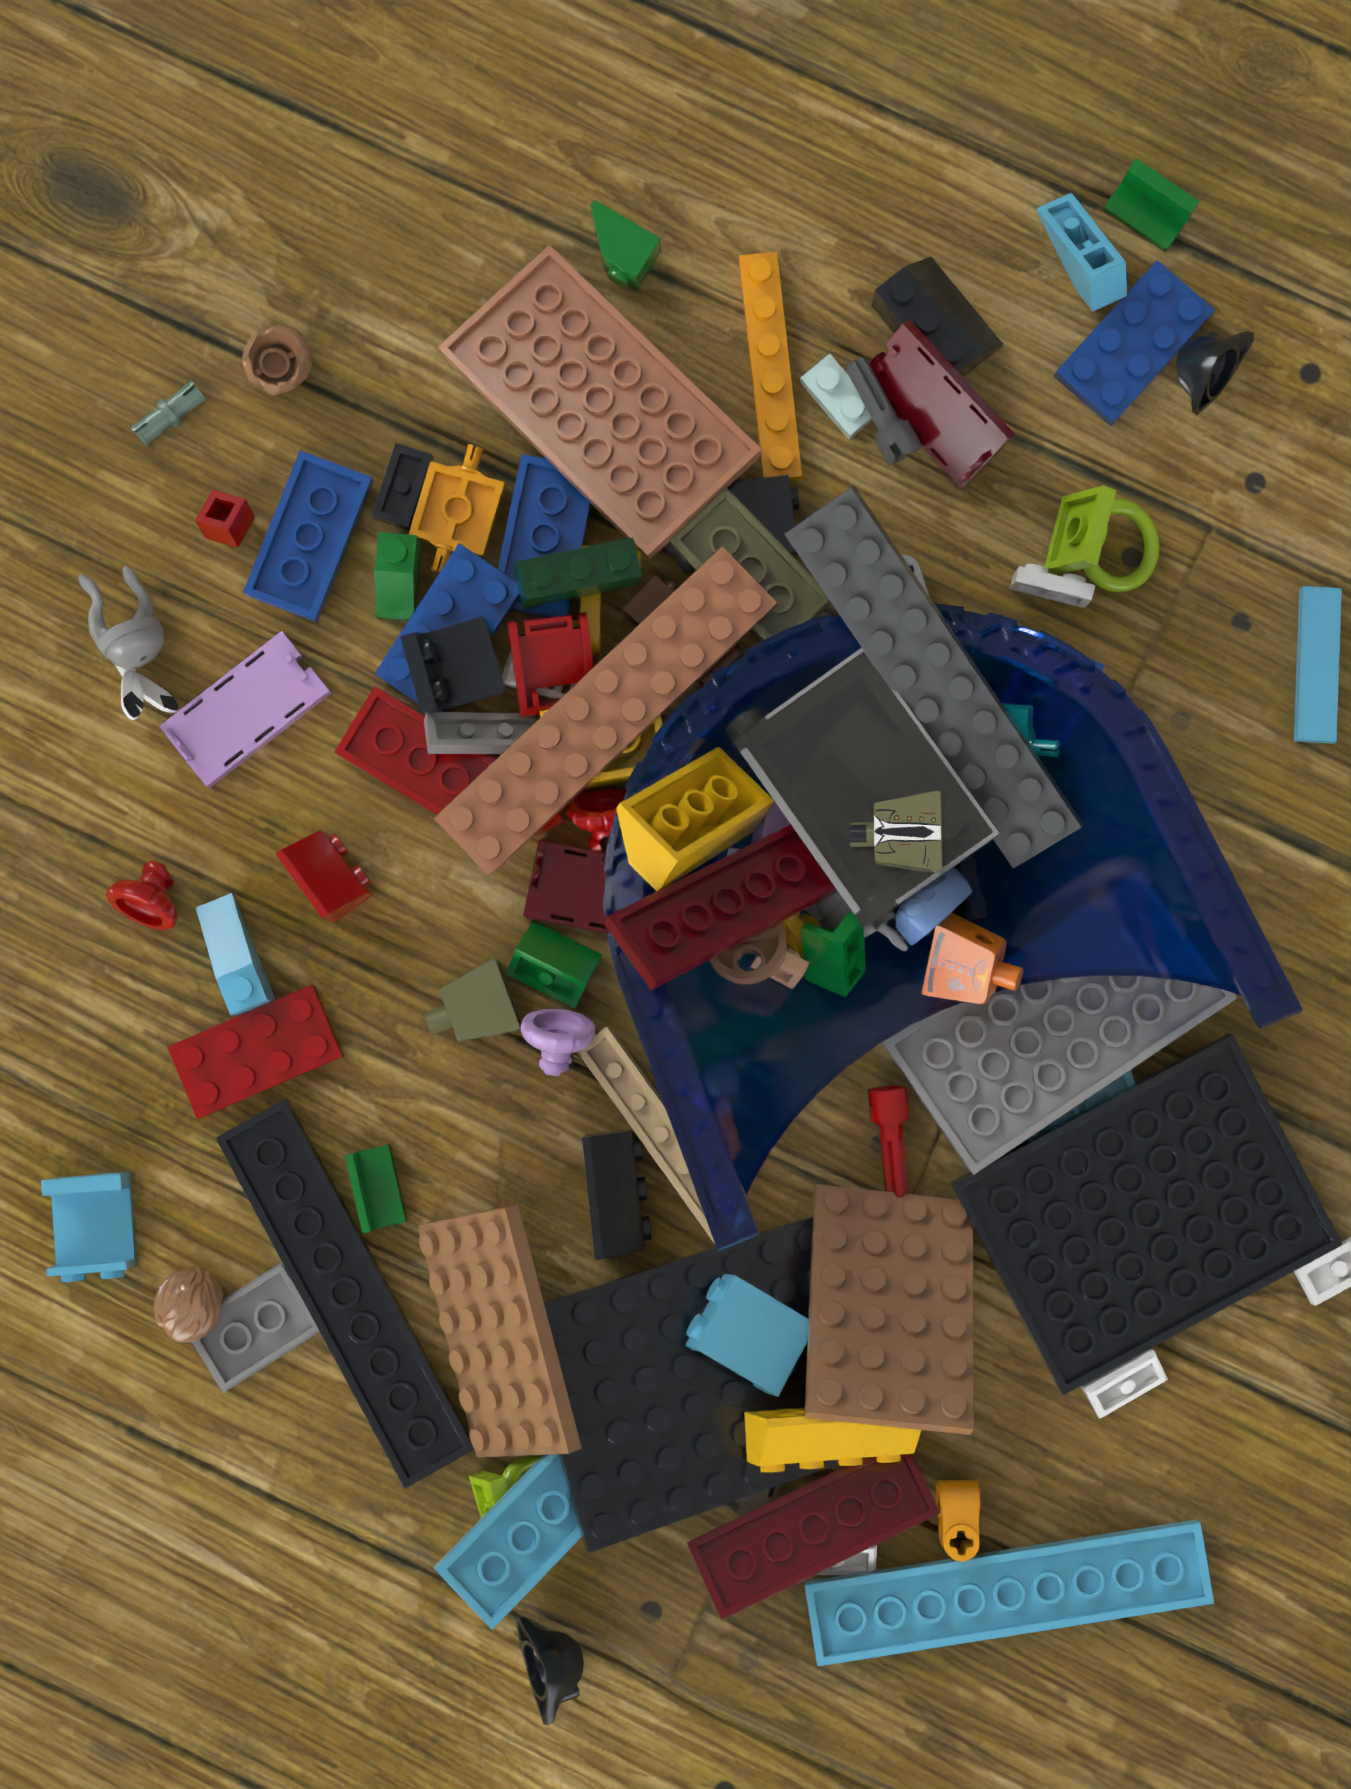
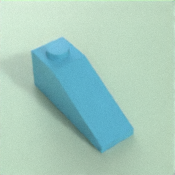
M1072 193L1037 208V214L1075 290L1092 312L1127 296L1126 261Z
M230 893L196 907L215 978L230 1015L240 1016L275 1001L276 999L234 894Z

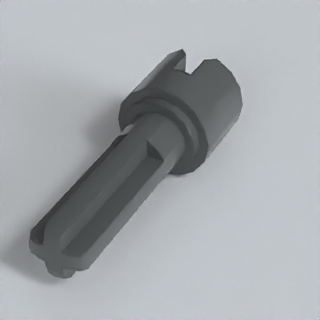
M862 357L851 362L846 367V371L878 429V432H876L877 437L874 440L888 466L905 459L907 454L921 449L923 446L909 420L898 418L867 359Z

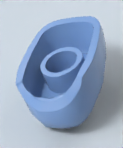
M952 867L900 904L895 918V927L911 946L927 935L972 893L968 881L959 870Z

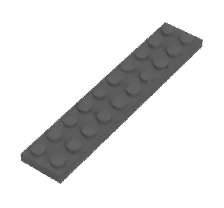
M854 485L785 533L795 551L891 691H897L995 826L999 835L993 840L1013 868L1082 828L1083 822Z

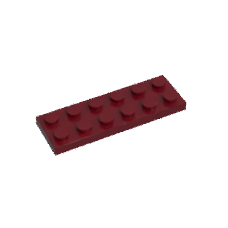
M790 824L609 915L604 925L652 991L838 891Z
M901 1454V1461L892 1463L877 1462L876 1457L862 1458V1465L845 1466L687 1542L721 1621L939 1515L940 1511L913 1455Z

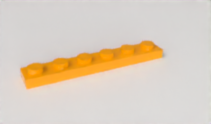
M777 251L739 255L759 447L762 449V456L760 457L762 476L766 478L789 475V481L802 480Z

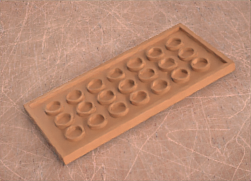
M550 245L437 347L439 353L626 538L633 537L635 547L648 560L652 559L726 487L728 488L762 456V449Z

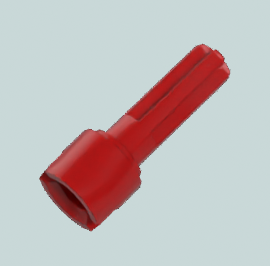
M887 1085L869 1088L867 1091L870 1121L879 1126L885 1192H894L896 1197H903L904 1194L909 1192L902 1126L910 1118L907 1087Z

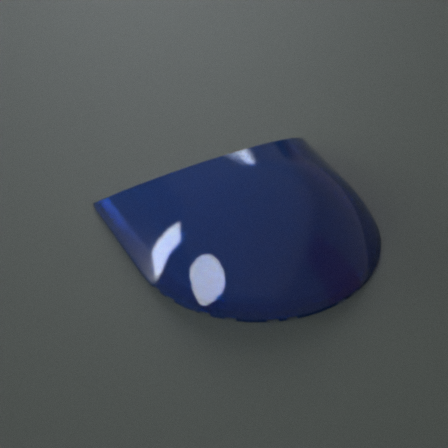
M934 603L1001 703L1033 706V728L1036 738L1060 741V746L1058 747L1060 748V754L1058 758L1037 756L1083 822L1082 828L1015 868L1010 865L993 839L972 853L977 864L976 873L981 893L986 900L987 918L976 925L1006 940L1007 945L1003 962L1023 968L1020 985L1088 976H1144L1185 981L1241 995L1259 1029L1301 1013L1303 1008L1171 753L1150 718L1142 709L1139 710L1126 694V689L1115 679L1112 681L1095 666V662L1071 645L1042 630L1037 632L1018 625L1017 620L991 612L988 615L965 611L963 606ZM829 614L788 628L744 651V657L724 669L722 666L711 675L712 680L694 695L690 693L669 715L651 739L652 745L643 761L636 764L625 787L627 793L623 801L717 747H720L771 797L733 741L765 720L766 715L862 648L841 616L834 617L833 614ZM861 676L761 746L790 787L814 765L808 757L860 699L902 735ZM617 811L608 839L604 867L606 877L603 911L606 919L609 915L657 892L628 862ZM967 824L952 838L950 843L970 830ZM753 832L729 848L742 849L750 845ZM729 848L714 856L713 858L703 863L699 867L695 868L694 870L684 875L680 879L726 857ZM875 879L872 882L869 880L868 888L880 889ZM803 910L800 912V915L809 913ZM889 912L878 919L893 928ZM608 931L607 934L608 946L619 984L718 1251L760 1235L746 1196L772 1148L810 1101L843 1070L878 1044L925 1018L964 1002L921 994L933 936H924L912 946L906 941L909 947L907 951H902L894 946L889 938L879 931L864 937L866 971L848 995L844 997L807 981L804 975L793 989L770 977L754 984L734 983L720 976L714 970L709 960L651 991L611 933ZM748 953L743 955L739 959L738 966L745 971L755 970L750 966L756 954ZM997 986L995 992L1005 990L1007 988Z

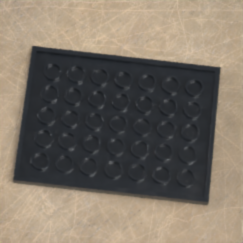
M1229 1033L1022 1143L975 1175L968 1172L950 1182L1063 1396L1343 1245L1235 1037Z
M813 1216L544 1302L582 1447L569 1454H559L584 1546L588 1553L838 1464V1460L824 1461V1468L800 1469L799 1463L785 1464V1471L761 1472L760 1466L747 1462L744 1412L805 1407L808 1341L778 1397L764 1393L754 1387V1383L702 1352L685 1346L689 1339L686 1333L691 1321L697 1314L702 1315L709 1302L706 1299V1295L715 1279L718 1277L722 1278L724 1274L738 1276L809 1319Z

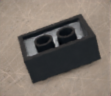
M932 257L903 267L875 289L871 306L892 332L895 333L903 323L911 320L963 377L1003 346L1001 340Z
M632 1129L586 1134L582 1137L595 1260L645 1251V1241L652 1240L650 1217H642L640 1201L648 1200L645 1177L637 1176L636 1161H643L641 1140L638 1137L633 1138Z

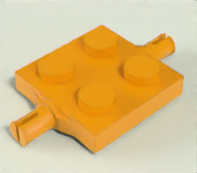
M470 444L467 446L462 466H446L430 461L409 534L417 535L420 541L429 543L437 549L431 571L439 573L458 543L464 545L481 558H485L506 485L505 482L488 478L477 471L481 455L484 451L478 446L476 448Z

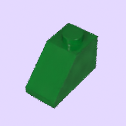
M594 199L590 205L591 216L607 277L620 287L626 288L629 285L638 290L661 253V240L658 236Z
M378 532L374 566L376 618L409 621L417 608L423 547L417 535Z

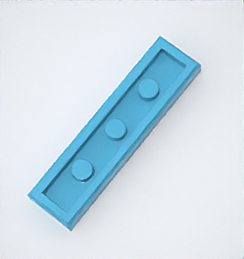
M1302 586L1299 589L1294 742L1333 744L1337 741L1342 588Z

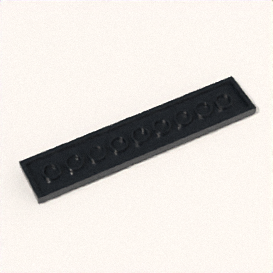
M284 1099L216 1137L220 1148L404 1489L475 1450L464 1423L289 1100Z

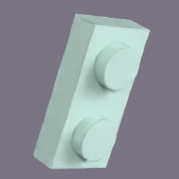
M831 354L800 378L801 385L848 440L873 421L849 375Z

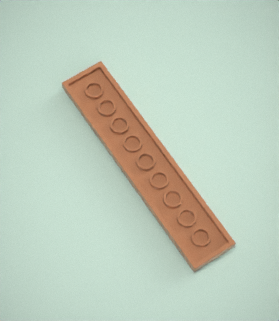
M722 546L448 804L434 820L485 874L491 877L777 606V602Z

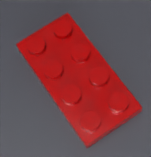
M374 686L334 753L438 815L496 759L489 754H428L424 727L425 716Z
M315 985L307 986L167 1047L197 1119L206 1117L344 1057Z

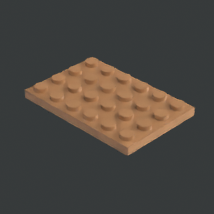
M816 1184L813 1205L804 1418L971 1435L974 1429L973 1225L959 1199L904 1194L903 1197H896L894 1192Z
M518 1204L418 1225L419 1245L425 1255L429 1269L430 1287L435 1293L440 1312V1326L446 1335L450 1351V1365L456 1374L460 1390L459 1400L466 1413L470 1429L469 1439L475 1449L477 1458L569 1454L581 1449L580 1439Z

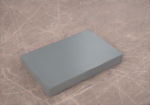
M281 1262L221 1301L220 1316L215 1327L205 1337L192 1343L224 1393L320 1331L284 1264Z

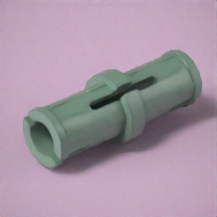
M189 380L186 385L165 401L162 398L157 401L155 409L130 427L147 447L149 443L171 426L178 427L181 424L180 419L207 399L193 381Z

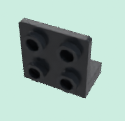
M478 617L427 633L413 632L400 636L422 714L444 711L505 693L506 688L486 618Z

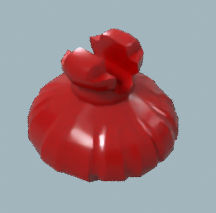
M614 786L603 787L602 789L592 788L578 794L567 804V815L577 827L591 832L589 846L592 851H602L601 839L609 836L615 841V849L625 847L617 807L619 803L635 795L633 791Z
M149 861L145 863L142 869L143 874L139 880L126 879L115 882L106 892L108 902L115 910L145 927L168 930L174 928L178 920L177 908L167 895L169 888L173 887L175 881H173L171 874L166 870V866L160 862Z

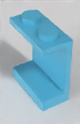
M131 1171L41 1180L42 1196L52 1197L56 1260L55 1266L47 1268V1277L60 1276L61 1282H75L85 1280V1273L100 1272V1279L124 1277V1270L137 1266Z
M724 1274L722 1278L718 1277L710 1286L706 1295V1299L709 1302L702 1315L697 1314L691 1321L686 1333L689 1339L685 1346L702 1352L754 1383V1387L764 1393L778 1397L808 1341L809 1319L738 1276Z

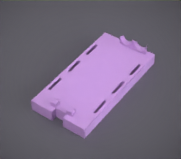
M283 631L279 632L159 726L208 788L218 783L331 694L330 690L311 667L304 671L298 664V661L303 656ZM303 703H305V705H304L303 707H301V708H300L298 711H296L293 715H291L289 718H287V716H288L289 714H291V713H292L294 710H296L299 706H301ZM273 727L275 728V729H273L271 732H269L266 736H264L261 740H259L258 742H256L257 739H259L262 735H264V734H265L267 731H269L271 728H273ZM242 751L244 752L238 758L232 761L229 765H225L239 753H241Z

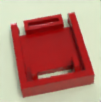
M586 612L578 613L577 621L579 627L572 626L571 614L523 620L525 634L518 635L516 621L508 622L517 702L521 717L540 714V711L549 710L560 700L539 702L537 688L573 683L575 686L594 668Z

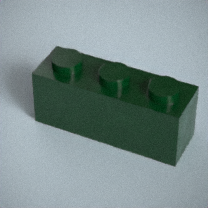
M633 537L520 560L516 562L514 569L522 609L636 586L642 577Z

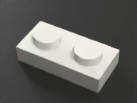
M1026 564L1025 567L1019 566L1013 574L1010 589L1085 608L1092 600L1095 585L1085 583L1086 578L1080 575L1065 573L1061 577L1049 574L1046 567Z
M1351 1237L1342 1241V1246L1294 1271L1311 1304L1316 1306L1351 1287Z

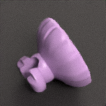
M565 1009L534 1011L528 1013L521 1022V1032L524 1039L530 1045L541 1050L542 1059L539 1060V1066L546 1075L560 1076L561 1073L569 1070V1064L572 1062L571 1053L586 1048L595 1036L596 1025L593 1021L583 1014Z

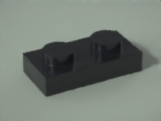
M395 443L372 513L374 520L410 531L430 461L433 462L434 460L432 454Z

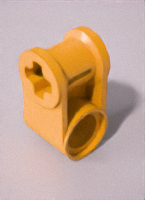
M937 1480L936 1504L940 1511L938 1515L939 1542L952 1559L961 1562L968 1561L976 1555L980 1544V1489L978 1480ZM957 1531H962L965 1537L968 1538L961 1541L960 1548H956L952 1541H950V1539L957 1537Z

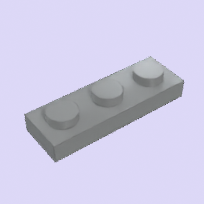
M433 712L426 714L424 727L428 754H503L541 716L537 714L521 717L519 713Z

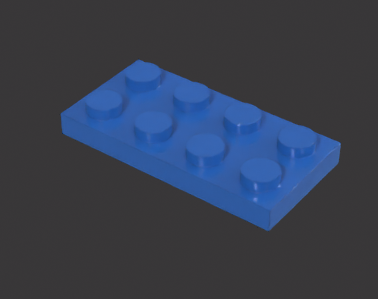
M1157 260L1130 289L1127 296L1120 300L1061 365L1053 377L1108 425L1112 426L1208 320L1215 309Z
M300 450L243 594L318 623L374 480L372 477Z
M521 455L498 569L513 580H515L514 569L517 561L582 548L592 504L545 458ZM519 597L511 611L541 617L569 614L572 599L522 609Z
M458 543L375 674L419 704L400 636L413 632L427 633L478 617H484L487 620L490 635L493 639L520 597L516 581L464 545Z

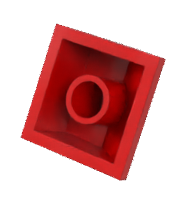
M319 830L281 849L275 854L322 919L336 923L373 896L367 888L372 884L371 880L359 865L352 868L344 857L349 851L335 833L329 836L326 832Z

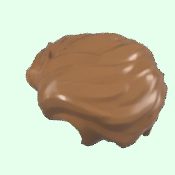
M277 325L263 329L251 337L242 355V364L249 382L254 386L262 387L266 393L271 395L289 392L300 385L307 378L312 366L311 349L308 347V341L301 334V331L287 325Z
M188 1267L171 1273L158 1288L154 1300L155 1318L158 1326L164 1329L168 1337L172 1338L175 1342L197 1341L205 1337L217 1324L220 1316L221 1301L224 1295L222 1285L214 1273L205 1268Z

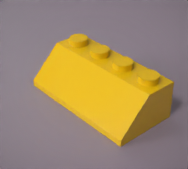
M717 747L619 803L617 814L628 862L656 891H659L754 832L774 803V800L720 747Z
M805 1407L744 1412L747 1462L760 1466L761 1472L785 1471V1464L799 1463L800 1469L824 1468V1461L838 1460V1465L856 1466L863 1464L862 1458L876 1457L877 1462L880 1463L901 1461V1454L915 1453L921 1430L804 1418Z

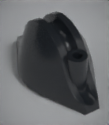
M1211 331L1207 336L1191 340L1180 350L1176 360L1178 381L1192 399L1191 407L1194 414H1200L1220 395L1229 383L1254 342L1253 332L1246 331L1231 336H1222Z
M517 1617L515 1622L529 1682L543 1725H550L555 1720L559 1705L580 1695L577 1684L583 1673V1654L580 1646L569 1635L562 1632L539 1629L526 1617Z

